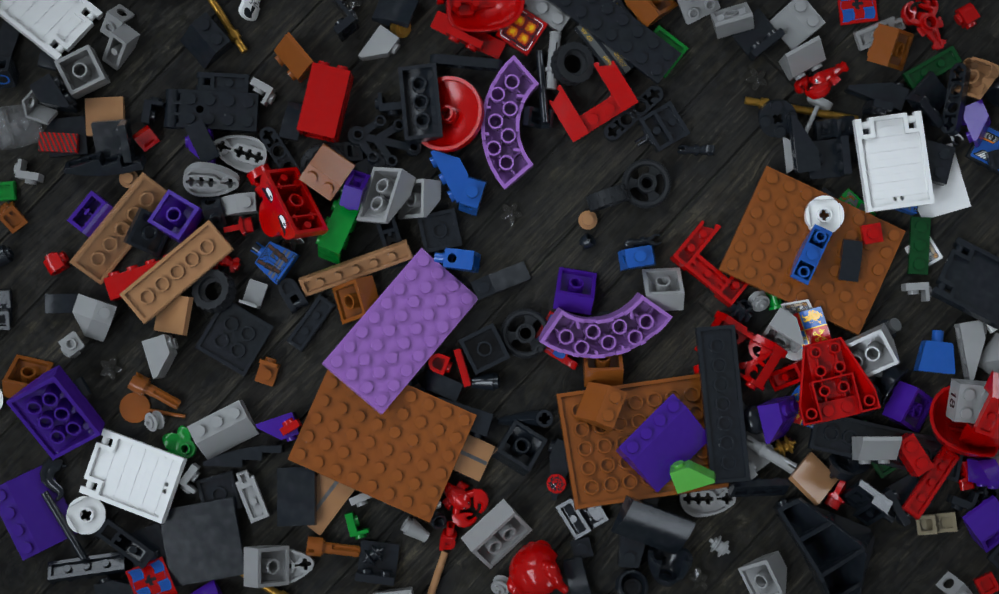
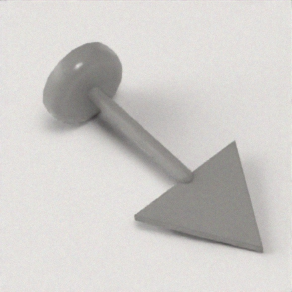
M807 96V102L815 106L805 127L807 134L818 110H831L832 102L823 97L812 99ZM783 137L786 174L794 169L791 143L789 139Z

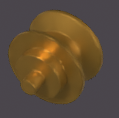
M391 23L390 31L397 37L405 38L411 32V24L408 28Z
M786 435L783 441L776 440L777 443L775 444L776 448L773 449L774 451H778L784 457L787 451L793 454L794 444H796L795 440L792 441Z

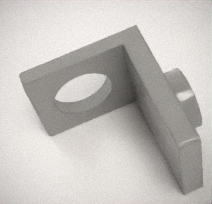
M118 4L107 11L100 32L110 38L111 32L133 18L135 14L123 5ZM117 11H123L127 16H122Z
M32 90L22 100L25 117L49 125L58 115L57 110L38 104L37 97ZM32 97V103L28 107V101Z
M250 279L243 300L239 299V302L260 309L268 284Z
M949 571L936 584L946 594H973L965 583ZM948 579L954 580V585L951 588L944 587V583Z

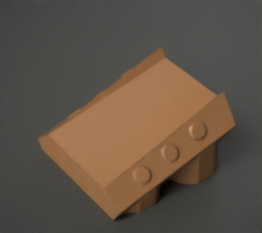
M977 57L967 58L963 61L971 70L967 96L981 100L994 80L999 76V65ZM957 86L954 92L960 93L961 86Z

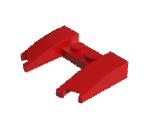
M611 61L612 65L599 66V62L593 64L612 96L584 114L579 115L561 85L557 87L559 93L555 100H549L551 107L573 143L639 102L614 61Z
M701 221L671 256L670 260L683 271L687 270L710 289L719 301L729 308L749 284L732 276L727 278L700 255V252L721 228L718 224H715L714 229L704 227V221Z

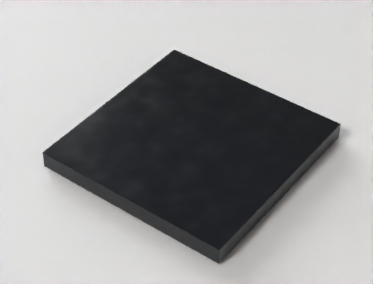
M234 497L170 508L165 523L160 525L168 570L175 587L244 574V548Z

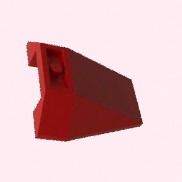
M842 337L803 345L799 393V411L803 426L820 424L881 408L874 385Z
M992 371L984 386L989 395L975 424L966 423L959 438L961 442L977 447H999V373Z

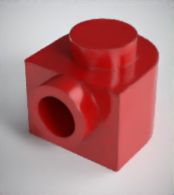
M967 3L955 10L954 20L963 29L969 30L977 25L976 21L981 16L972 3Z
M64 251L60 253L51 252L45 256L43 261L51 276H55L71 267L68 263L69 258Z
M437 353L429 358L428 365L433 372L444 376L445 372H450L453 362H450L451 357Z

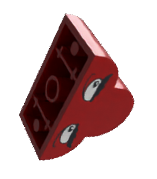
M297 167L264 170L261 175L260 191L263 201L259 208V221L263 232L269 237L282 236L286 240L324 235L329 230L307 185L299 180L301 174Z

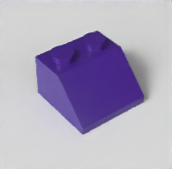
M168 189L147 222L170 238L181 243L196 230L204 215L200 207Z
M559 267L553 309L559 307L564 311L591 315L597 273Z
M899 380L893 389L890 400L884 407L882 415L912 432L919 433L929 413L933 398L921 389Z
M794 395L773 398L757 406L766 444H770L786 435L798 416L799 405Z

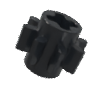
M744 299L740 300V302L736 300L729 309L732 312L731 317L740 323L743 321L748 323L754 314L752 304Z
M986 486L979 487V490L976 492L981 495V501L988 499L992 495L999 499V489H989L991 494H988Z

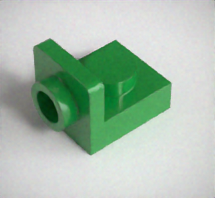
M353 511L346 513L345 519L350 537L355 536V539L367 537L366 533L370 532V528L358 530L357 527L360 526L358 515L354 516Z

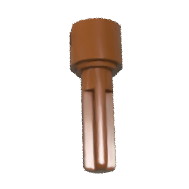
M136 372V375L132 377L127 387L139 395L147 394L174 409H178L181 404L180 399L151 384L150 378L139 372Z
M308 536L306 555L321 557L325 553L359 557L361 549L357 545L325 542L322 537Z

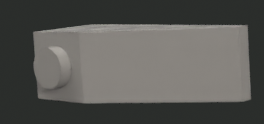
M980 320L954 324L965 380H974L986 340L987 328L985 323Z

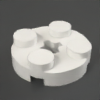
M831 196L816 197L806 206L804 211L805 223L809 230L816 224L831 232H835L844 221L843 207ZM822 210L829 214V217L825 220L819 216Z
M78 497L68 507L66 514L67 524L74 532L79 534H93L106 521L105 506L100 500L93 497ZM83 510L91 511L90 520L87 521V519L81 518Z

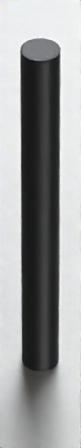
M542 50L536 51L541 124L547 125L549 124L544 55Z
M48 490L42 493L41 496L80 560L88 557Z

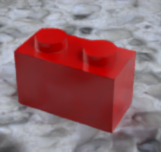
M905 433L900 436L902 437V443L898 456L911 476L919 477L935 467L914 433Z

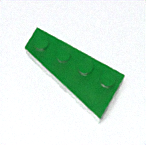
M345 183L340 187L339 194L341 195ZM341 195L338 200L335 199L333 202L331 217L327 216L325 220L329 230L324 235H319L316 240V244H318V257L335 264L341 263V250H346L348 246L349 232L352 233L357 223L356 217L360 210V207L357 211L348 210L344 206L339 205Z

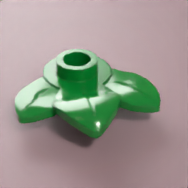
M180 426L177 434L167 433L162 437L163 444L170 453L189 459L197 451V447L192 441V436L185 426ZM185 446L188 447V451H187V452H185V450H184V449H185Z

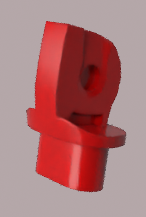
M240 216L238 224L223 227L224 233L240 230L242 235L246 236V233L254 232L252 218Z
M967 461L962 462L960 479L958 481L960 491L975 488L974 483L968 482Z
M840 480L834 492H828L824 504L838 511L840 505L845 503L841 499L846 488L845 481Z
M448 521L446 528L442 531L439 551L451 550L455 547L457 531L454 529L455 524L452 521Z

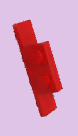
M437 11L430 25L431 29L448 36L450 41L456 44L461 42L466 45L467 49L473 52L477 50L494 59L500 58L506 45L504 41L487 33L460 31L452 27L447 14L441 11Z

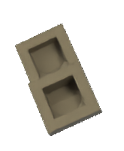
M956 512L922 515L919 520H916L917 534L930 535L957 532Z

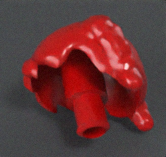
M545 540L531 541L527 545L522 546L513 556L506 584L511 594H550L555 589L563 594L568 592V586L564 583L561 571L556 563L558 555Z

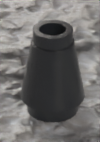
M492 372L472 377V388L490 391L500 389L499 374Z

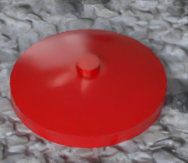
M455 76L439 77L438 86L443 137L422 142V144L438 152H453L465 147L477 136L484 119V105L479 92L466 80Z

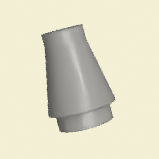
M407 517L400 528L404 535L420 540L423 543L430 535L415 518Z

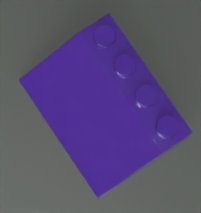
M60 365L43 373L6 401L52 460L100 436L105 422Z
M671 394L617 448L616 452L658 493L671 479L670 466L679 460H690L706 444L705 429L689 409L674 394Z
M42 465L0 485V516L23 561L67 539L41 494L48 490L65 520L69 506L64 496L61 500L56 501L57 494L45 487L40 481L39 473Z

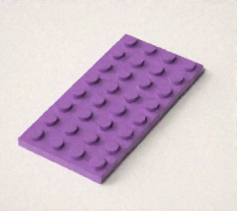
M421 248L322 362V365L382 415L477 302V296L441 264L434 262V258Z

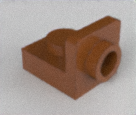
M13 201L9 204L5 202L0 206V220L12 234L28 223V220L16 208Z
M266 357L265 360L260 359L255 381L274 387L280 364L276 363L277 360Z

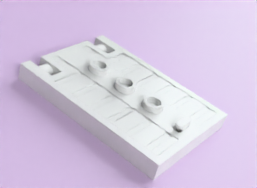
M0 0V17L55 61L62 58L64 51L69 53L94 26L92 21L95 18L100 20L103 17V12L88 0ZM86 11H88L89 14L87 16H84L83 14ZM55 43L58 44L56 49L52 47Z
M914 111L909 116H907L906 112L869 117L865 122H862L861 119H854L852 124L865 212L871 213L934 204L935 200L921 111ZM909 123H913L914 128L909 129ZM868 129V134L863 135V130Z
M103 428L101 433L103 436L102 441L96 442L84 479H87L86 486H81L79 492L164 524L187 458ZM110 439H113L112 445H108ZM95 483L98 484L96 490L93 489Z

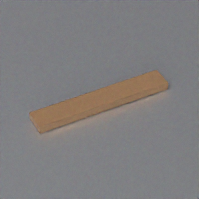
M403 240L300 277L298 281L305 297L405 262L412 259L413 255L407 240Z

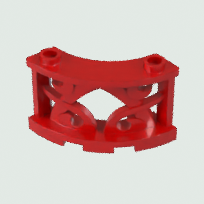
M717 310L714 315L715 320L711 326H721L722 323L723 325H735V332L739 336L736 340L737 345L743 343L746 339L750 340L748 349L753 360L739 363V370L746 369L745 375L740 373V379L746 382L745 385L755 391L758 388L763 391L765 389L763 387L779 360L785 358L788 352L777 343L759 334L755 335L747 330L746 326L728 314ZM754 347L761 348L760 352H757L760 355L759 357L753 353ZM770 357L767 363L765 364L763 361ZM759 364L763 369L757 379H754L750 376V373L756 371L758 374L756 365Z

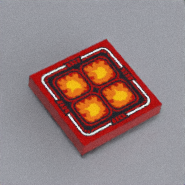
M523 9L518 20L505 29L497 31L495 36L527 57L548 24L526 9Z

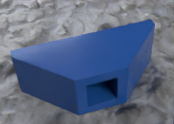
M433 150L431 151L432 157L429 159L433 167H438L441 172L438 176L443 185L447 184L449 198L452 202L456 201L458 205L469 175L460 158Z
M814 224L794 259L790 274L791 278L806 285L809 284L833 232Z

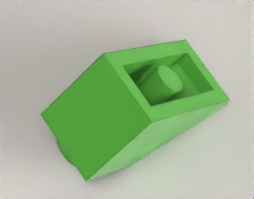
M679 460L670 466V476L677 494L715 483L716 474L714 471L691 460Z

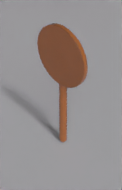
M135 392L124 396L119 407L122 417L131 423L142 422L145 420L147 413L156 411V409H151L150 402L145 395H139ZM157 410L163 415L180 418L186 417L185 414Z

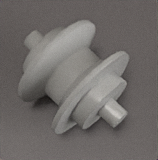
M760 290L753 292L748 299L753 306L752 309L756 312L765 310L770 304V299L766 296V293Z
M157 410L153 411V413H147L144 425L152 432L162 429L165 424V417Z
M721 535L718 538L715 537L714 540L711 538L709 540L711 543L710 552L717 551L718 557L725 553H730L728 550L729 541H721Z
M504 575L495 576L491 584V590L495 594H508L509 591L506 585L508 577Z

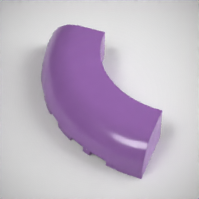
M515 55L503 65L490 85L484 102V119L481 126L482 144L487 162L504 190L517 182L534 165L523 148L519 124L524 106L530 96L538 89L539 83Z
M638 292L623 307L602 316H578L558 307L539 336V342L550 349L573 357L605 358L624 354L639 345L645 344L647 340L655 334L657 335L673 316Z

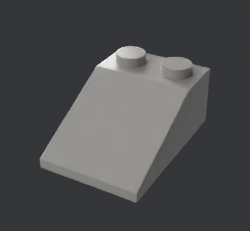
M373 167L356 220L359 222L388 224L410 197L416 177L402 168Z

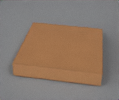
M123 96L85 98L87 137H93L92 122L125 119Z
M186 296L177 297L156 315L154 330L187 336L193 298Z
M812 452L807 454L788 478L815 506L821 503L838 481L837 478H830V470Z

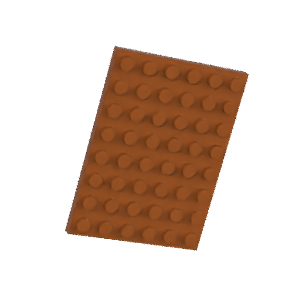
M766 166L718 270L787 303L809 299L812 307L822 305L827 322L855 335H859L906 231L833 197L843 207L844 221L832 233L809 284L801 283L791 278L790 274L801 244L810 232L805 223L804 211L807 204L814 198L830 195ZM822 210L819 216L825 220L829 217V214ZM880 222L884 241L863 245L858 282L838 280L837 276L841 261L839 256L843 239L862 241L859 226Z
M327 370L288 460L430 523L477 415L408 384L385 412L380 415Z
M700 374L612 386L627 392L614 429L611 432L574 418L585 390L556 394L575 510L620 504L624 502L626 495L638 500H646L729 487V483L710 484L677 494L671 478L657 493L616 452L617 448L671 394H674L689 409L705 429ZM705 444L690 460L709 469L707 445Z

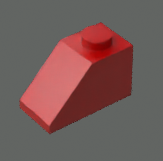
M802 359L787 364L771 373L768 379L774 392L800 382Z

